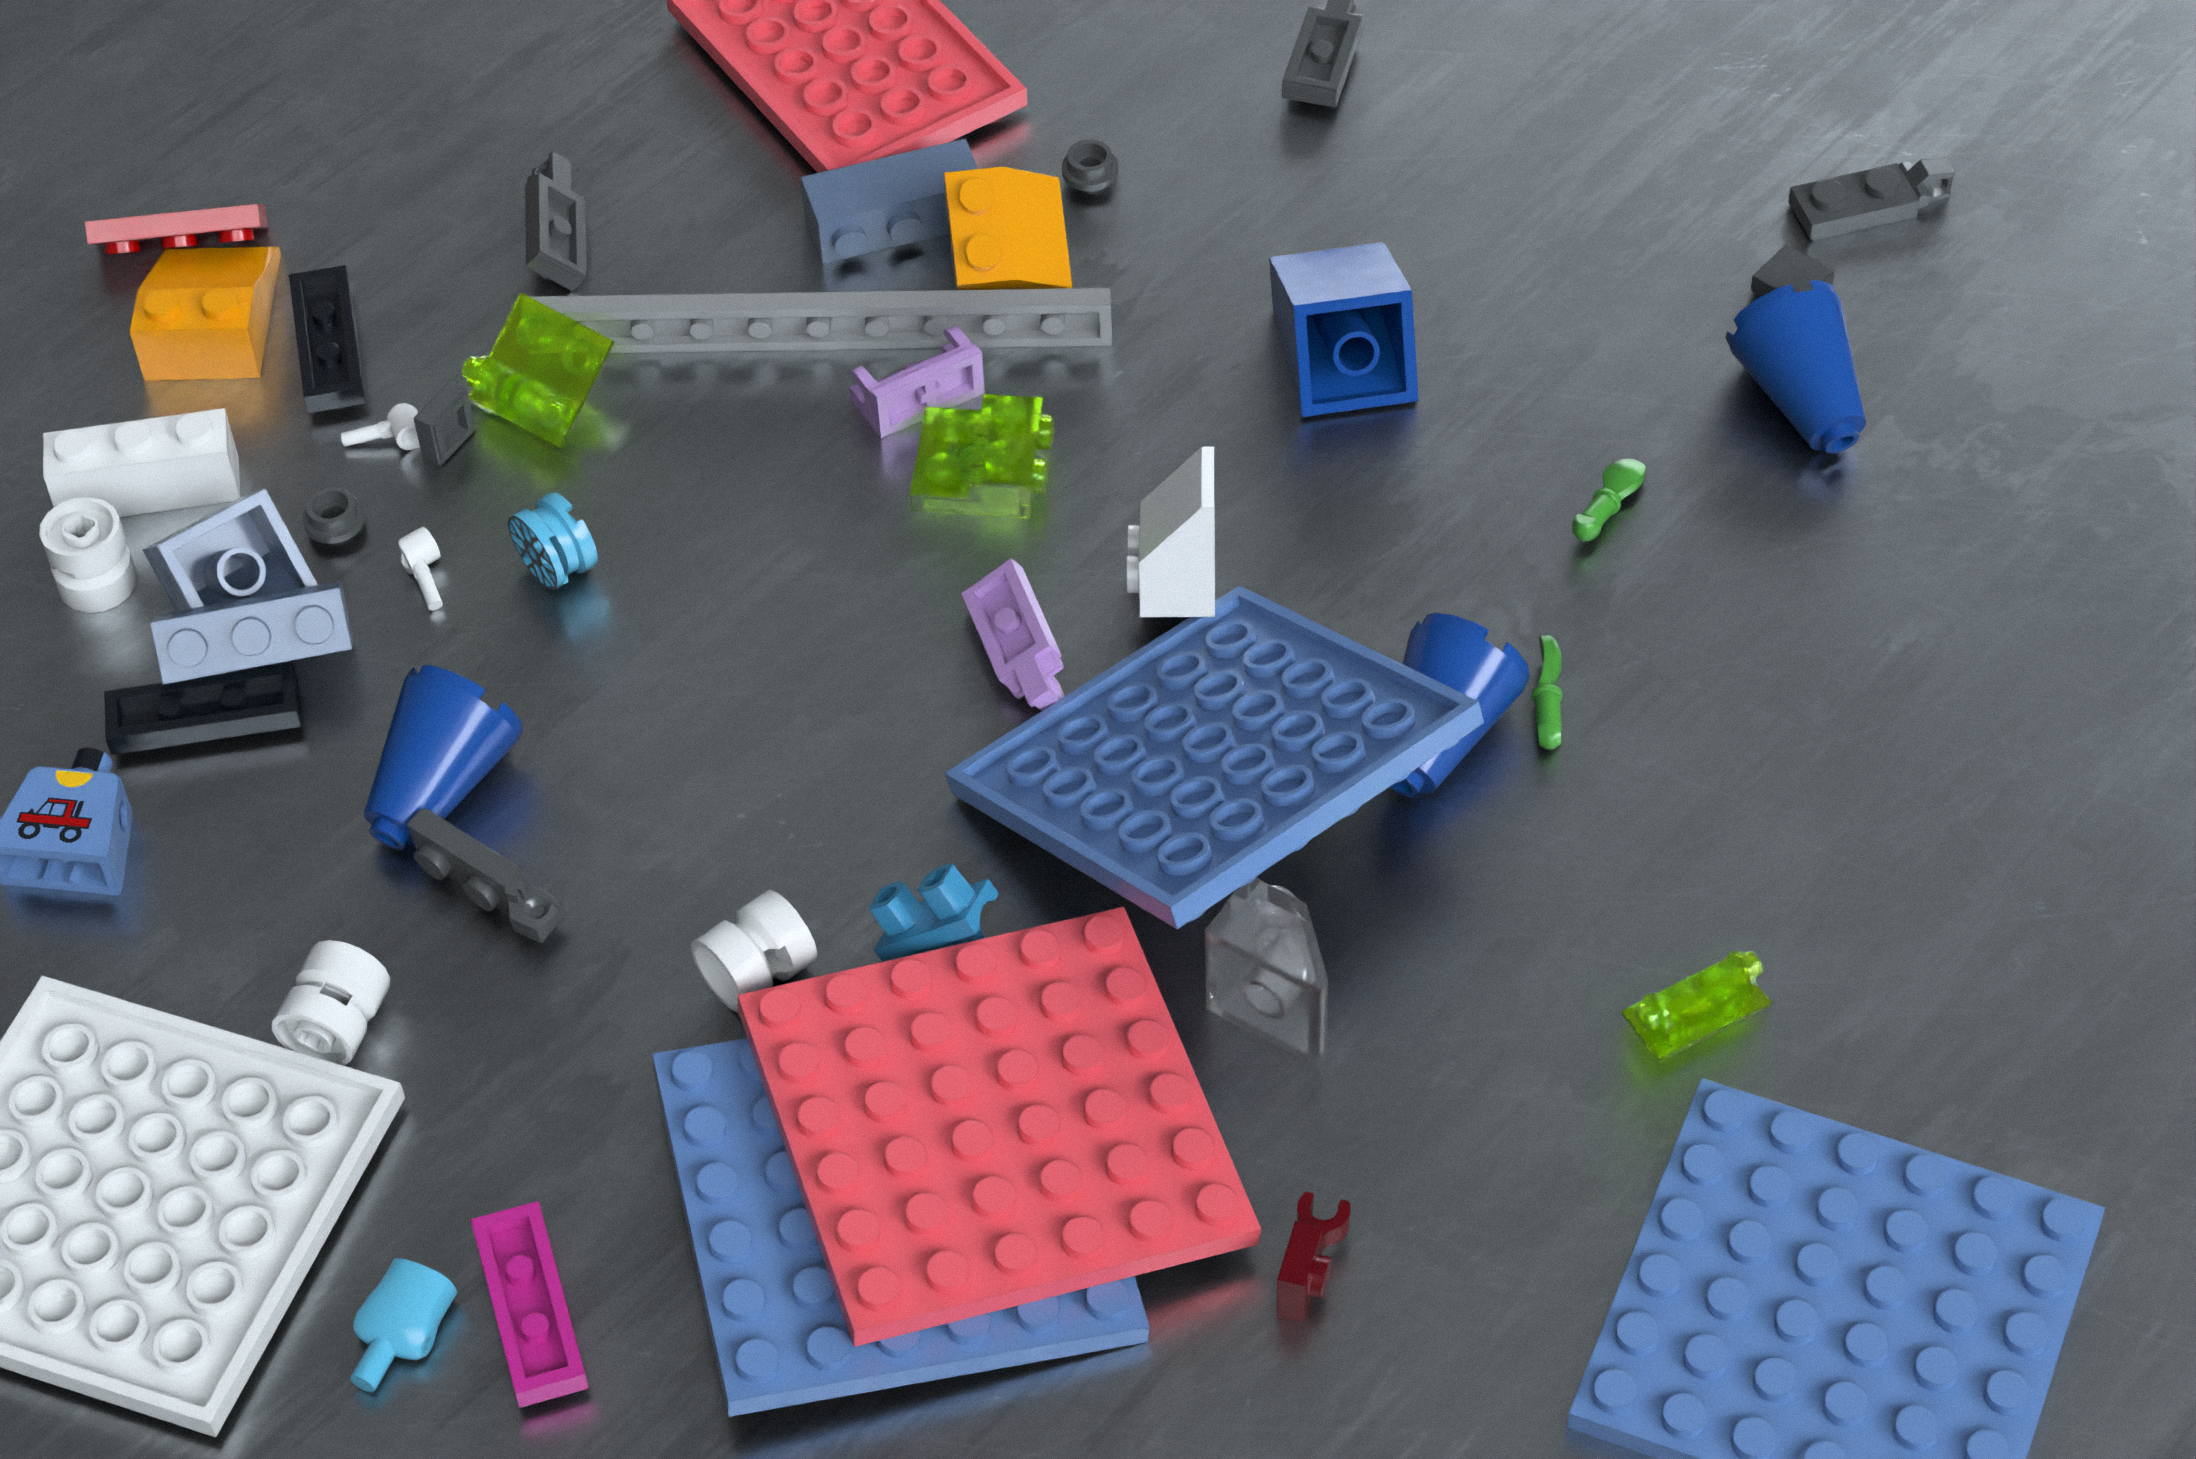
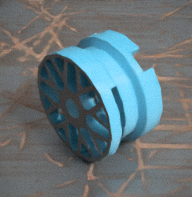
M556 492L549 493L537 500L534 510L522 509L511 515L508 519L511 539L523 563L531 574L549 590H555L569 582L568 575L574 571L578 574L584 573L596 566L598 561L596 546L583 519L576 521L568 513V511L572 510V505Z

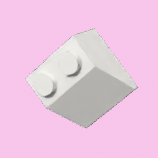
M1201 447L1148 494L1140 504V525H1128L1127 593H1139L1140 617H1215L1214 447Z

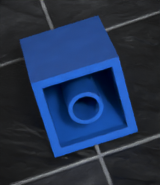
M1384 242L1269 257L1273 313L1301 417L1419 401L1412 289Z

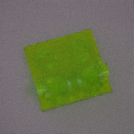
M520 292L489 356L483 355L479 358L471 356L463 365L462 376L467 379L468 386L472 388L469 399L562 448L615 341Z

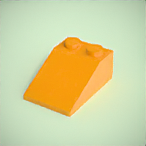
M279 246L165 249L137 290L129 331L144 381L260 378L281 258Z

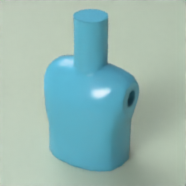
M402 1258L393 1259L378 1286L371 1292L358 1310L353 1322L356 1336L362 1342L369 1345L350 1376V1380L355 1386L367 1392H374L395 1357L419 1360L428 1355L434 1344L438 1326L458 1293L456 1287L448 1278L422 1264Z

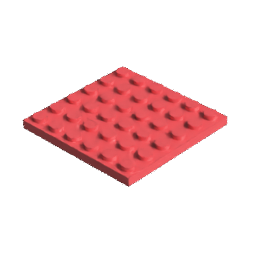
M1124 907L738 995V1013L854 1347L1259 1245L1261 1227Z

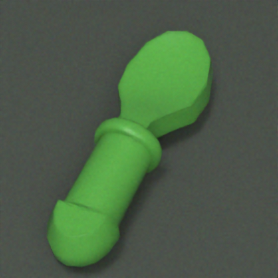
M1621 459L1606 467L1602 474L1604 488L1595 491L1590 504L1581 514L1577 513L1572 522V532L1579 540L1591 541L1600 534L1601 527L1608 518L1620 510L1621 501L1640 487L1646 477V466L1644 463L1635 459Z
M1550 634L1539 637L1543 668L1538 687L1532 691L1531 698L1535 703L1536 732L1538 734L1539 746L1546 750H1554L1561 745L1562 722L1560 701L1562 700L1563 693L1558 686H1555V683L1560 677L1563 659L1557 641Z

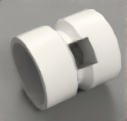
M79 497L59 503L45 515L40 524L39 537L63 603L76 611L95 613L117 607L131 596L137 586V571L131 552L126 544V537L119 515L114 506L103 499Z
M772 890L765 891L736 911V924L724 920L691 942L693 960L701 976L718 999L729 1009L737 1013L739 994L773 987V978L782 982L787 981L817 960L815 941L801 916L785 898Z
M333 940L318 942L311 948L296 976V986L287 993L272 1021V1031L276 1039L286 1049L346 1066L352 1061L367 1032V1021L377 1013L390 987L391 978L386 968L374 956L361 948Z

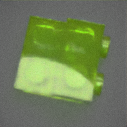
M983 394L981 410L925 407L910 489L911 511L1031 519L1035 494L1044 495L1046 491L1047 458H1041V451L1052 450L1054 439V414H1044L1043 397Z

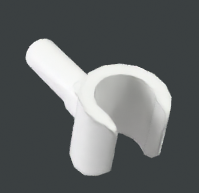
M397 404L389 411L387 420L378 422L375 425L341 432L342 443L346 447L394 436L398 446L402 449L414 450L420 448L413 419L418 414V411L410 404Z
M421 527L399 540V548L402 552L401 564L407 573H413L414 578L418 581L428 609L434 611L441 608L443 603L427 565L438 560L441 555L437 543L425 527Z

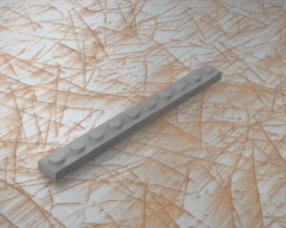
M1111 288L524 296L522 317L530 354L936 349L951 343L946 338L943 330L954 325L959 327L973 345H977L978 348L1112 346Z

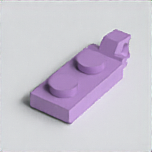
M1010 558L961 594L998 680L1008 687L1012 695L1016 696L1018 700L1025 696L1031 707L1036 706L1039 710L1043 711L1065 697L1061 685L1053 676L1064 669L1060 659L1062 655L1023 567Z

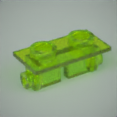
M1734 950L1728 953L1726 959L1658 993L1650 992L1644 995L1642 1001L1622 1010L1621 1015L1660 1063L1770 1007L1772 1001L1756 983V977L1763 974V967L1758 956L1753 951L1742 953L1739 950Z

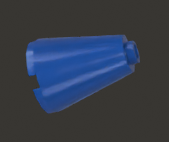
M1811 280L1809 282L1813 290L1798 293L1795 292L1792 284H1789L1757 298L1741 310L1733 319L1738 329L1734 335L1727 331L1725 338L1735 358L1806 443L1814 450H1826L1830 454L1839 453L1852 447L1859 440V433L1866 425L1842 302L1833 285L1827 282Z
M1431 613L1426 615L1422 624L1417 621L1410 631L1402 664L1479 701L1484 724L1461 738L1455 746L1443 750L1412 771L1403 781L1391 785L1390 788L1395 792L1408 797H1416L1419 793H1433L1524 691L1530 679L1528 664L1508 642H1506L1502 651L1487 642L1485 638L1490 630L1484 626L1456 615Z
M423 665L419 673H417L414 667L410 669L401 688L364 810L365 819L372 825L369 833L379 842L396 850H403L405 845L415 846L406 826L420 809L424 810L427 808L445 819L517 743L523 728L522 722L514 711L503 701L498 710L495 711L480 700L486 690L485 688L452 671L432 665Z

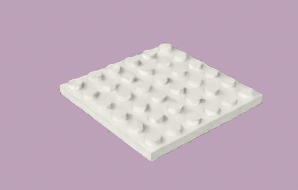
M41 976L0 1041V1367L209 1436L217 1437L403 1103L405 1096L401 1083Z

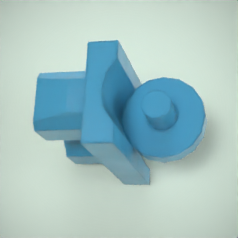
M949 863L933 869L923 878L917 889L924 899L923 901L918 902L907 885L900 880L881 888L869 907V910L884 931L874 948L878 957L884 962L984 939L983 932L980 929V913L982 907L987 903L995 901L999 893L988 878L969 885L953 863Z

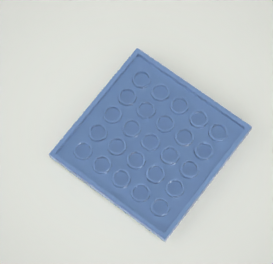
M1239 585L1215 601V617L1187 618L945 772V776L951 793L1172 927L1179 929L1186 923L1202 916L1208 908L1238 888L1254 881L1260 873L1290 853L1306 846L1309 840L1342 818L1354 814L1360 806L1391 785L1406 779L1412 771L1443 750L1455 746L1461 738L1484 724V719L1479 701Z
M748 1039L652 1053L653 1073L728 1417L1148 1342L1150 1326L1135 1276L854 1347Z
M1701 1078L1569 1410L1567 1428L1656 1459H2026L2097 1238L2105 1207Z

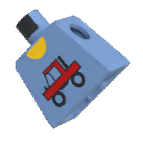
M81 748L76 751L70 769L38 766L28 772L0 819L1 885L120 896L123 888L130 839L132 808L121 777L110 773L113 762L106 753L95 748Z

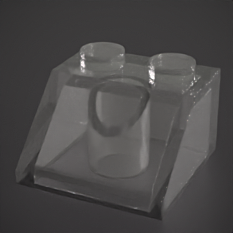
M1256 878L1251 883L1238 888L1205 929L1206 1009L1320 1068L1327 1059L1329 980L1307 904L1298 900L1288 889L1278 885L1271 886Z

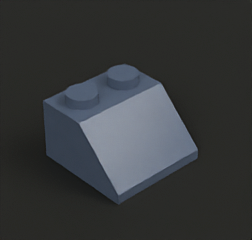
M265 488L248 493L143 549L167 596L178 611L318 585Z

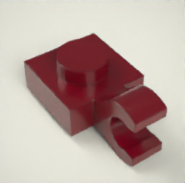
M1307 1191L1299 1199L1297 1221L1294 1223L1277 1278V1317L1302 1323L1305 1321L1311 1298L1323 1299L1328 1287L1332 1257L1323 1256L1322 1252L1326 1247L1337 1244L1346 1237L1350 1229L1351 1213L1350 1202L1341 1200L1338 1205V1212L1333 1218L1327 1220L1318 1219L1313 1215L1314 1193Z

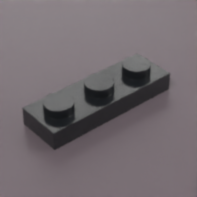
M343 265L289 274L303 396L307 412L314 413L367 404L347 266Z
M293 663L211 675L168 684L156 683L104 691L105 737L111 755L301 727L298 678Z

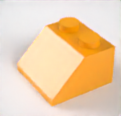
M1003 166L944 172V195L956 290L1072 288L1059 177Z

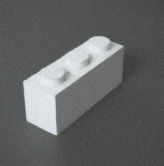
M225 408L43 433V477L53 507L72 498L94 497L105 500L114 506L119 517L233 502L240 498L239 457Z

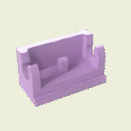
M954 325L943 330L946 338L951 343L942 346L941 353L918 363L913 362L906 365L902 370L877 381L873 379L863 366L850 370L852 378L858 383L849 387L850 399L881 439L985 393L982 352L977 345H973L959 327Z

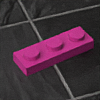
M539 1201L471 1219L519 1408L589 1389Z

